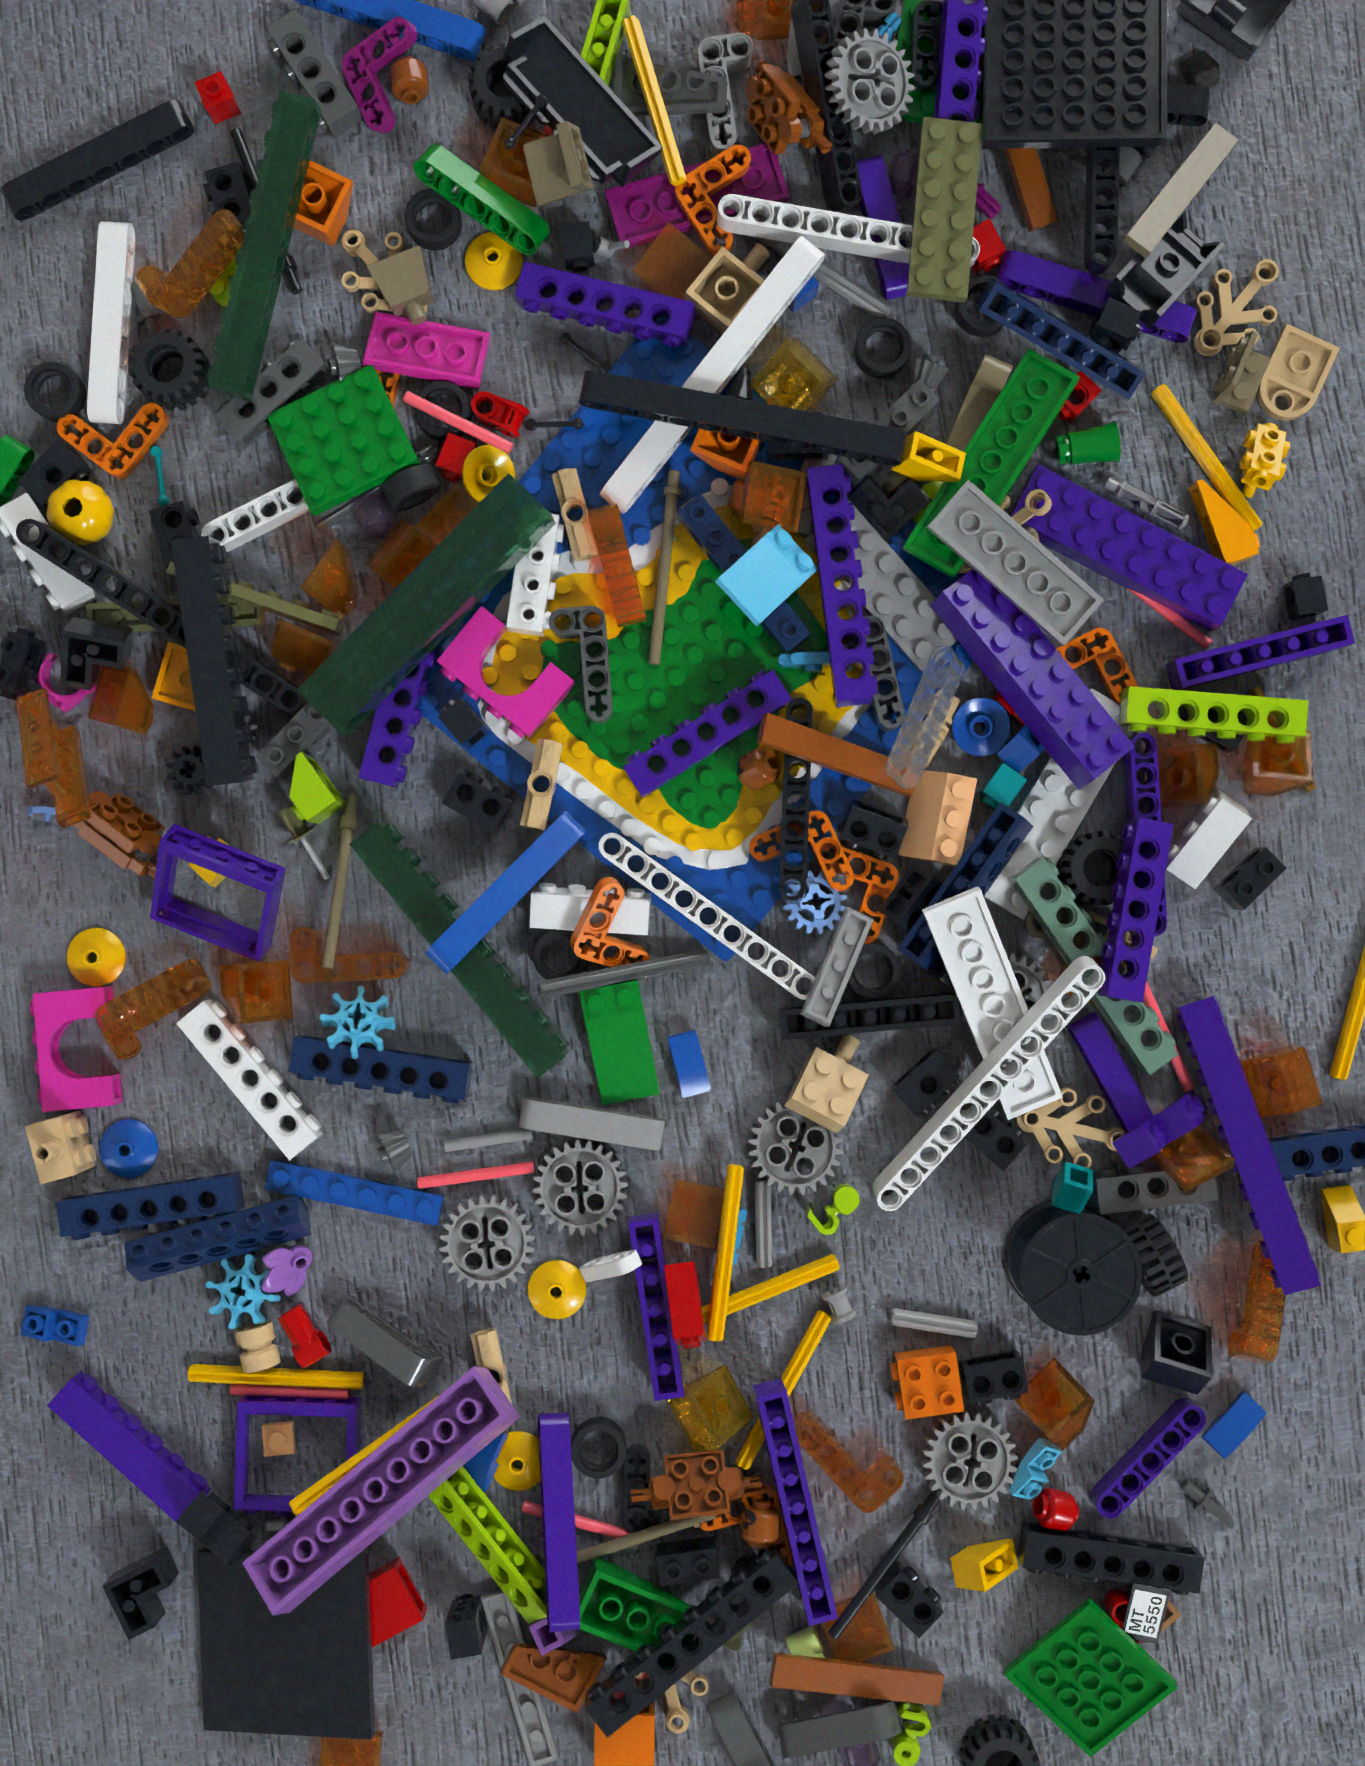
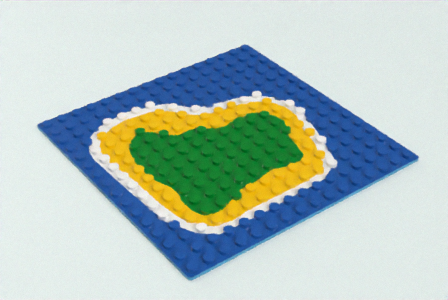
M661 316L654 323L656 325H663L669 318ZM690 334L687 347L679 345L676 348L663 344L661 340L651 338L649 341L636 338L608 373L682 387L709 353L710 349L692 334ZM732 379L719 395H727ZM751 383L753 401L779 406ZM581 405L568 421L581 418L584 422L583 428L577 430L574 427H563L503 499L504 501L494 510L415 608L438 614L442 618L441 623H444V630L446 629L451 632L454 614L463 617V629L481 606L506 626L524 510L556 514L560 517V524L565 525L551 474L566 468H576L599 556L590 560L575 562L565 528L563 543L558 542L556 553L561 554L559 571H553L552 582L556 583L554 601L549 600L547 611L553 612L556 609L567 607L596 606L604 612L607 623L613 715L607 723L596 724L589 719L586 713L580 638L560 639L554 635L551 628L544 629L543 637L508 632L507 629L489 651L483 663L482 672L487 687L493 692L504 696L518 695L526 691L550 662L574 680L576 685L532 738H529L526 734L520 738L508 728L511 722L504 716H501L498 720L485 709L488 703L480 697L475 701L462 690L465 685L456 678L454 682H451L439 672L442 668L437 662L438 658L442 655L439 649L442 648L444 642L449 638L445 635L442 636L440 641L436 640L434 651L437 652V659L434 668H429L426 680L430 681L429 690L425 698L421 697L419 708L422 709V715L524 799H526L527 780L531 775L538 739L563 743L556 778V790L552 797L548 818L554 822L563 812L567 811L587 830L579 839V844L633 888L643 889L645 893H651V902L721 960L728 961L735 954L733 950L606 859L599 851V841L608 833H616L622 836L753 932L780 898V856L767 862H757L750 855L749 844L756 835L781 825L784 753L757 743L760 722L644 798H642L623 768L624 765L628 764L625 759L638 750L643 754L651 749L650 743L659 736L665 734L668 738L676 733L675 727L684 720L690 718L693 722L702 716L699 711L712 702L719 705L727 700L724 695L735 687L739 686L741 690L751 684L749 679L762 670L766 674L773 670L792 700L801 697L810 701L813 707L812 729L894 759L924 722L935 703L939 704L974 660L959 641H956L920 673L888 637L905 712L903 723L895 731L884 732L875 723L871 703L836 708L831 668L822 667V672L805 673L804 668L779 667L777 660L783 653L759 624L756 627L715 582L721 574L677 520V511L701 493L746 551L751 548L755 534L752 528L756 518H754L753 522L735 517L731 515L732 510L727 505L733 483L739 479L717 471L690 452L699 429L693 428L630 509L622 514L600 496V492L655 421L591 409ZM761 441L747 475L764 480L762 486L767 488L773 473L780 476L781 481L775 498L779 499L787 482L791 481L796 484L804 460L769 461L768 442ZM837 456L834 465L836 464L840 456ZM669 470L680 471L679 489H681V496L677 499L660 665L648 664L666 501V496L663 492L664 488L667 487ZM868 477L856 489H858L868 479ZM852 489L850 492H847L848 501V497L854 492ZM827 495L823 498L829 504L839 501L834 495ZM573 509L568 513L567 518L571 521H578L582 518L583 512L579 509ZM912 519L887 543L932 595L937 598L945 589L965 574L958 572L955 579L903 550L904 544L916 527ZM783 529L790 534L793 541L804 553L811 557L817 566L816 554L805 542L807 537ZM817 570L785 600L811 633L809 639L791 653L828 651ZM840 581L834 583L838 590H847ZM862 607L863 617L870 616ZM842 609L838 612L839 617L844 620L854 617L853 612L849 609ZM589 615L585 620V625L589 628H596L600 624L601 619L597 615ZM561 617L556 621L555 627L558 630H567L571 625V620L567 617ZM869 625L870 635L867 637L874 638L878 635V631L874 626ZM396 631L367 666L368 671L382 683ZM423 634L415 635L411 641L412 647H422L425 643V636ZM849 638L842 640V644L849 642ZM592 644L587 649L588 656L592 658L599 657L603 652V647L599 644ZM873 653V666H883V657L878 653ZM411 662L405 666L404 674L406 677H412L417 673V663ZM852 667V671L846 672V675L856 679L862 673L857 667ZM595 673L589 679V684L593 687H601L605 682V676L601 673ZM886 682L877 683L880 695L887 696L890 694L891 688ZM402 691L398 694L407 703L410 701L409 691ZM751 693L747 697V702L752 707H760L764 702L763 697L758 693ZM595 695L597 706L591 711L596 712V715L600 717L607 708H604L602 705L601 695ZM462 698L491 731L470 750L461 745L438 718L443 713L441 708L452 699L457 701ZM893 700L885 703L887 713L883 717L884 720H889L890 724L897 718L896 715L890 714L888 708L891 702H894ZM787 706L773 715L786 719ZM797 708L793 710L791 715L795 719L801 720L806 718L808 713L802 708ZM726 709L722 713V718L726 723L732 724L738 721L739 715L734 709ZM702 725L698 728L697 734L701 739L708 740L713 737L714 730L710 725ZM682 740L675 742L672 747L673 752L678 756L686 755L690 749L688 743ZM757 747H765L774 751L781 762L780 775L776 781L760 790H751L739 781L737 777V762L741 756ZM658 756L652 757L648 761V768L653 772H659L665 766L664 760ZM811 763L809 812L817 810L825 813L835 831L846 818L853 799L859 801L872 784ZM793 766L789 770V774L794 778H800L806 773L801 766ZM546 778L537 779L534 783L535 791H546L550 785L549 780ZM792 795L789 797L788 803L796 808L803 805L804 799L800 795ZM816 817L811 819V825L808 827L809 829L815 828L819 835V839H813L815 843L831 836L830 833H827L825 836L821 831V825L824 824L823 820L817 821ZM786 830V832L790 836L798 837V834L795 830ZM776 834L770 836L773 842L764 845L762 841L757 842L758 848L754 850L755 853L761 852L763 856L767 855V849L773 845L776 846V851L780 850ZM611 838L605 842L604 849L607 854L615 855L620 851L621 844L619 840ZM810 843L807 850V864L815 856ZM790 853L785 858V862L789 866L795 867L800 865L802 858L797 853ZM633 856L628 861V867L632 872H640L645 866V861L640 856ZM657 873L652 878V885L657 890H663L669 884V879L664 873ZM788 884L784 887V892L788 889ZM682 890L677 893L675 901L680 907H688L691 905L693 897L689 891ZM709 907L702 909L699 914L700 921L705 925L713 924L717 916L714 909ZM735 925L727 926L724 930V938L729 942L737 941L740 937L739 928Z

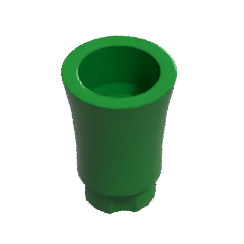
M1116 421L1056 436L1055 453L1058 465L1119 462L1121 447Z

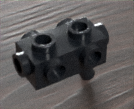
M17 628L16 633L8 631L7 638L2 641L1 650L3 654L0 662L1 697L18 701L19 696L32 698V695H34L38 699L45 696L46 689L38 684L36 680L46 642L34 638L35 632Z

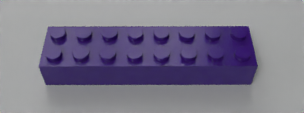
M1038 464L1035 467L1009 516L1012 517L1025 507V499L1031 491L1036 489L1044 490L1052 500L1051 509L1045 515L1033 516L1023 524L1031 526L1036 530L1041 544L1125 588L1150 598L1209 632L1221 627L1248 576L1247 573ZM1045 501L1038 502L1036 509L1043 507Z
M974 569L945 589L929 605L1078 790L1095 780L1135 747L1039 627Z

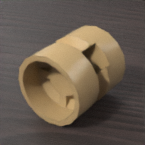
M266 1320L263 1324L250 1323L234 1330L237 1347L243 1349V1352L239 1355L243 1373L265 1370L281 1362L278 1345L272 1343V1340L276 1337L272 1320Z

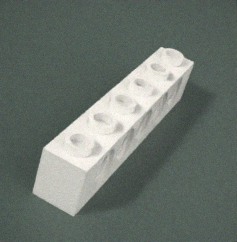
M212 999L204 1000L176 1024L290 1161L323 1134L319 1130L321 1128L320 1123L313 1115H307L300 1107L302 1102L294 1092H288L282 1085L284 1081L280 1074L266 1066L263 1062L265 1057L261 1051L247 1043L244 1039L246 1034L242 1028L236 1023L232 1025L227 1019L226 1015L228 1013L222 1004L218 1001L213 1002ZM212 1024L220 1028L221 1035L218 1040L210 1036L209 1029ZM230 1047H234L239 1051L240 1056L237 1062L231 1061L228 1057ZM249 1070H254L258 1074L256 1085L250 1084L246 1076ZM268 1092L273 1093L277 1098V1105L275 1107L268 1106L265 1101V1096ZM286 1115H290L295 1119L296 1127L294 1130L285 1127L284 1118Z

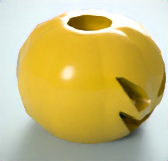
M69 480L49 496L46 516L50 526L79 545H90L100 541L109 534L113 526L115 511L111 499L101 486L90 481ZM81 501L82 510L80 514L70 517L73 506Z

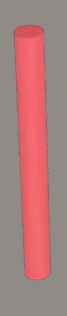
M410 391L405 393L403 402L507 454L511 453L514 443Z
M1128 589L1204 649L1212 643L1213 640L1184 617L1150 598Z
M1146 981L1143 1003L1146 1007L1150 1006L1156 1012L1160 1019L1157 1023L1162 1031L1166 1030L1170 1033ZM1175 1045L1174 1048L1179 1055L1170 1062L1183 1091L1187 1092L1194 1089L1195 1086Z
M530 1161L417 1177V1184L419 1189L530 1174L535 1173V1163Z
M231 1384L230 1395L348 1400L350 1389Z
M525 1500L522 1512L542 1518V1505ZM575 1514L576 1528L615 1539L631 1534L626 1528Z

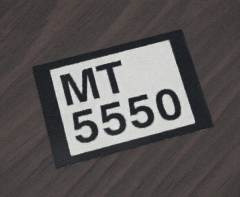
M1133 1583L1122 1629L1134 1640L1158 1644L1171 1590Z

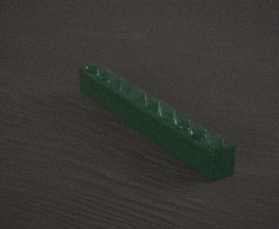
M280 90L278 99L274 100L272 104L271 117L273 120L270 130L266 131L264 137V147L266 149L263 160L260 159L257 166L258 182L256 189H253L250 195L251 211L249 219L246 218L243 224L244 240L242 248H239L236 253L237 269L235 277H232L229 282L228 292L230 298L228 307L225 306L222 311L221 321L223 327L221 336H217L215 340L214 365L209 367L207 374L208 386L218 394L249 402L252 401L322 112L314 98Z

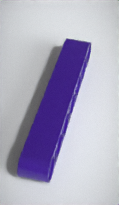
M1008 250L1004 253L996 277L1017 293L1096 317L1109 297L1116 300L1106 291L1112 282L1111 280L1015 250ZM1175 301L1150 329L1138 320V323L1142 324L1140 332L1176 343H1185L1188 341L1197 311L1189 305Z
M1149 733L1131 735L1129 740L1133 745L1137 739L1145 743V751L1141 755L1133 747L1123 756L1127 823L1128 819L1137 817L1161 821L1156 740ZM1140 768L1147 773V780L1144 784L1139 783L1136 779V772ZM1142 797L1149 804V808L1144 814L1138 809V801ZM1141 843L1138 851L1140 856L1144 858L1147 855V848ZM1136 872L1135 875L1138 878L1134 884L1139 888L1142 884V877ZM1165 877L1154 937L1160 936L1167 928ZM1132 902V915L1134 917L1137 913V907Z
M568 1412L538 1414L548 1631L552 1633L579 1630L580 1608Z

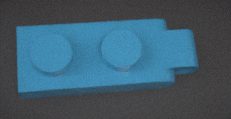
M829 652L781 654L778 657L777 664L781 668H804L805 673L822 672V667H830ZM852 667L847 668L845 672L852 671Z

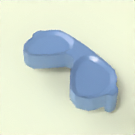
M454 614L452 632L444 630L443 635L449 638L444 642L439 652L443 653L462 630V616Z
M36 805L28 807V816H31L32 813H45L44 821L50 822L51 814L66 817V820L70 818V815L58 806Z

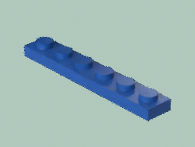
M276 1159L270 1161L265 1190L293 1196L297 1195L298 1197L435 1226L439 1224L445 1196Z

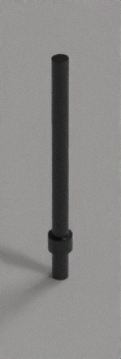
M234 128L230 131V134L278 259L276 262L280 273L285 275L291 293L293 295L299 294L303 290L296 274V263L293 256L288 253L242 130Z
M939 1489L932 1491L925 1502L916 1507L912 1513L914 1517L830 1628L828 1634L835 1640L839 1639L922 1525H927L933 1517L931 1513L941 1501L937 1496Z

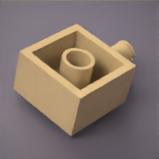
M756 243L754 248L741 262L722 246L686 290L685 300L694 302L696 314L723 334L765 281L756 272L770 257L769 251L763 245Z
M848 1034L842 1035L834 1055L816 1047L808 1055L784 1106L834 1133L844 1128L869 1074L850 1065L851 1058L860 1043L859 1040Z
M81 1110L25 1126L40 1185L74 1176L95 1167L96 1152L93 1145L89 1144L87 1136L89 1126L85 1116H82Z

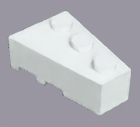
M1215 787L1195 818L1185 827L1182 837L1177 844L1170 846L1166 869L1196 889L1252 820L1245 806Z

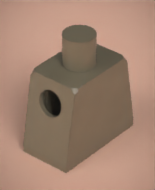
M419 245L367 265L373 281L395 316L406 313L411 325H418L427 320L423 306L432 303L433 296L426 262Z

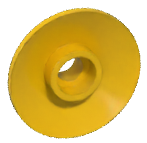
M488 232L475 238L469 245L465 255V267L469 277L476 285L486 290L498 291L511 286L519 278L523 268V256L521 252L496 234ZM495 253L498 255L497 260H488L490 254Z
M491 445L479 446L473 449L465 459L462 470L463 483L468 494L475 501L484 505L499 504L504 501L503 499L514 487L515 470L513 463L507 453ZM483 471H485V473H486V479H485V480H483V477H482V472H483Z
M90 928L80 932L73 938L67 950V964L70 972L78 981L89 986H103L113 982L122 973L126 963V951L122 941L113 932L103 928ZM91 952L97 955V960L94 963L89 960Z
M551 1260L545 1262L530 1277L528 1283L530 1303L544 1317L550 1319L567 1318L576 1313L585 1300L586 1282L580 1270L567 1261ZM558 1287L561 1289L562 1294L555 1297L551 1294V1289Z
M525 1431L509 1432L497 1457L496 1462L499 1463V1466L493 1477L500 1485L510 1490L523 1491L530 1489L540 1482L538 1438ZM520 1460L523 1463V1467L517 1469L512 1465V1462Z

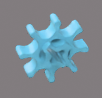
M362 985L357 988V998L350 1002L342 1000L338 993H334L332 995L333 1003L340 1010L334 1015H320L322 1027L333 1026L337 1028L335 1034L327 1037L328 1047L334 1049L342 1041L350 1042L352 1044L350 1052L353 1059L359 1057L358 1048L365 1042L374 1044L378 1051H382L384 1049L383 1040L376 1036V1033L381 1029L394 1030L396 1028L394 1017L383 1018L378 1015L381 1010L388 1007L387 996L382 995L378 1001L373 1003L366 1002L364 1000L366 996L365 988ZM361 1015L357 1029H355L354 1025H356L358 1021V1016Z
M245 1255V1264L239 1271L234 1267L232 1260L223 1259L220 1264L226 1270L225 1280L222 1283L216 1281H208L206 1283L207 1288H215L221 1295L220 1302L216 1306L211 1307L209 1313L220 1314L225 1308H228L232 1314L228 1325L230 1329L241 1328V1319L245 1313H249L252 1316L254 1324L265 1323L266 1319L260 1313L261 1303L264 1300L270 1302L280 1301L279 1295H271L268 1292L262 1291L261 1285L270 1269L267 1268L261 1275L255 1272L254 1265L258 1258L257 1255ZM241 1288L246 1290L245 1295L241 1293Z

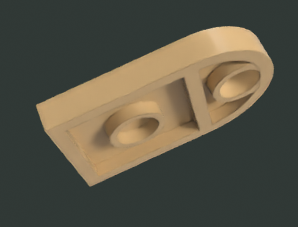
M1286 324L1269 357L1271 358L1257 391V399L1264 412L1277 420L1289 421L1301 417L1310 410L1317 400L1340 348ZM1281 396L1287 400V410H1280L1276 407V397Z

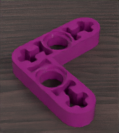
M395 17L349 50L342 59V71L367 126L379 134H387L393 129L395 115L376 72L412 47L417 39L416 27L403 17ZM403 27L405 28V30L403 31L404 37L401 39L399 38V36L401 35L400 29ZM383 42L384 52L380 57L376 58L374 56L375 45ZM357 60L360 62L357 65L360 74L354 71V69L356 68L355 62ZM372 84L374 89L373 95L369 100H365L363 91L367 85ZM377 111L384 114L381 117V124L376 123L380 120Z

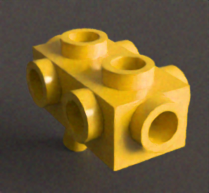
M1258 423L1254 430L1250 429L1245 437L1243 446L1247 449L1239 465V468L1243 469L1241 482L1246 483L1242 490V494L1245 497L1252 498L1257 487L1269 491L1276 480L1280 481L1285 473L1287 464L1281 461L1288 453L1290 442L1285 441L1286 432L1278 430V426L1273 423H1265L1263 425Z

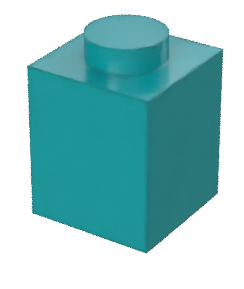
M1001 763L995 768L978 794L984 797L982 802L992 810H995L1000 802L1008 807L1027 779L1005 763Z
M1065 1161L1052 1183L1051 1205L1080 1214L1093 1193V1170Z

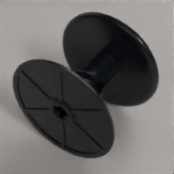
M1052 1200L1033 1206L1015 1222L1005 1244V1270L1013 1289L1030 1306L1031 1310L1042 1322L1062 1333L1087 1336L1104 1332L1117 1325L1131 1311L1141 1289V1261L1132 1240L1120 1227L1105 1219L1087 1204H1085L1080 1214L1052 1206Z

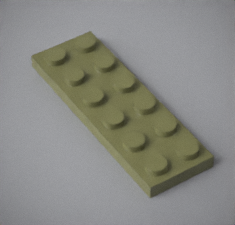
M923 117L906 288V296L963 303L968 298L982 123Z

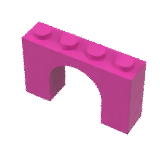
M481 606L438 658L437 662L442 666L439 672L451 682H454L456 678L465 685L462 690L475 701L480 697L488 703L485 709L498 720L501 716H504L511 722L508 728L520 738L525 734L532 738L576 684L574 680L550 662L535 682L523 693L504 696L490 690L483 678V663L489 651L506 632L507 628L505 624Z
M113 986L33 993V999L30 1002V1012L35 1019L32 1039L34 1045L37 1046L38 1058L35 1060V1071L40 1078L37 1098L39 1104L42 1105V1112L113 1106L122 1103L120 1073L83 1076L70 1070L60 1054L62 1034L71 1023L78 1019L115 1015Z

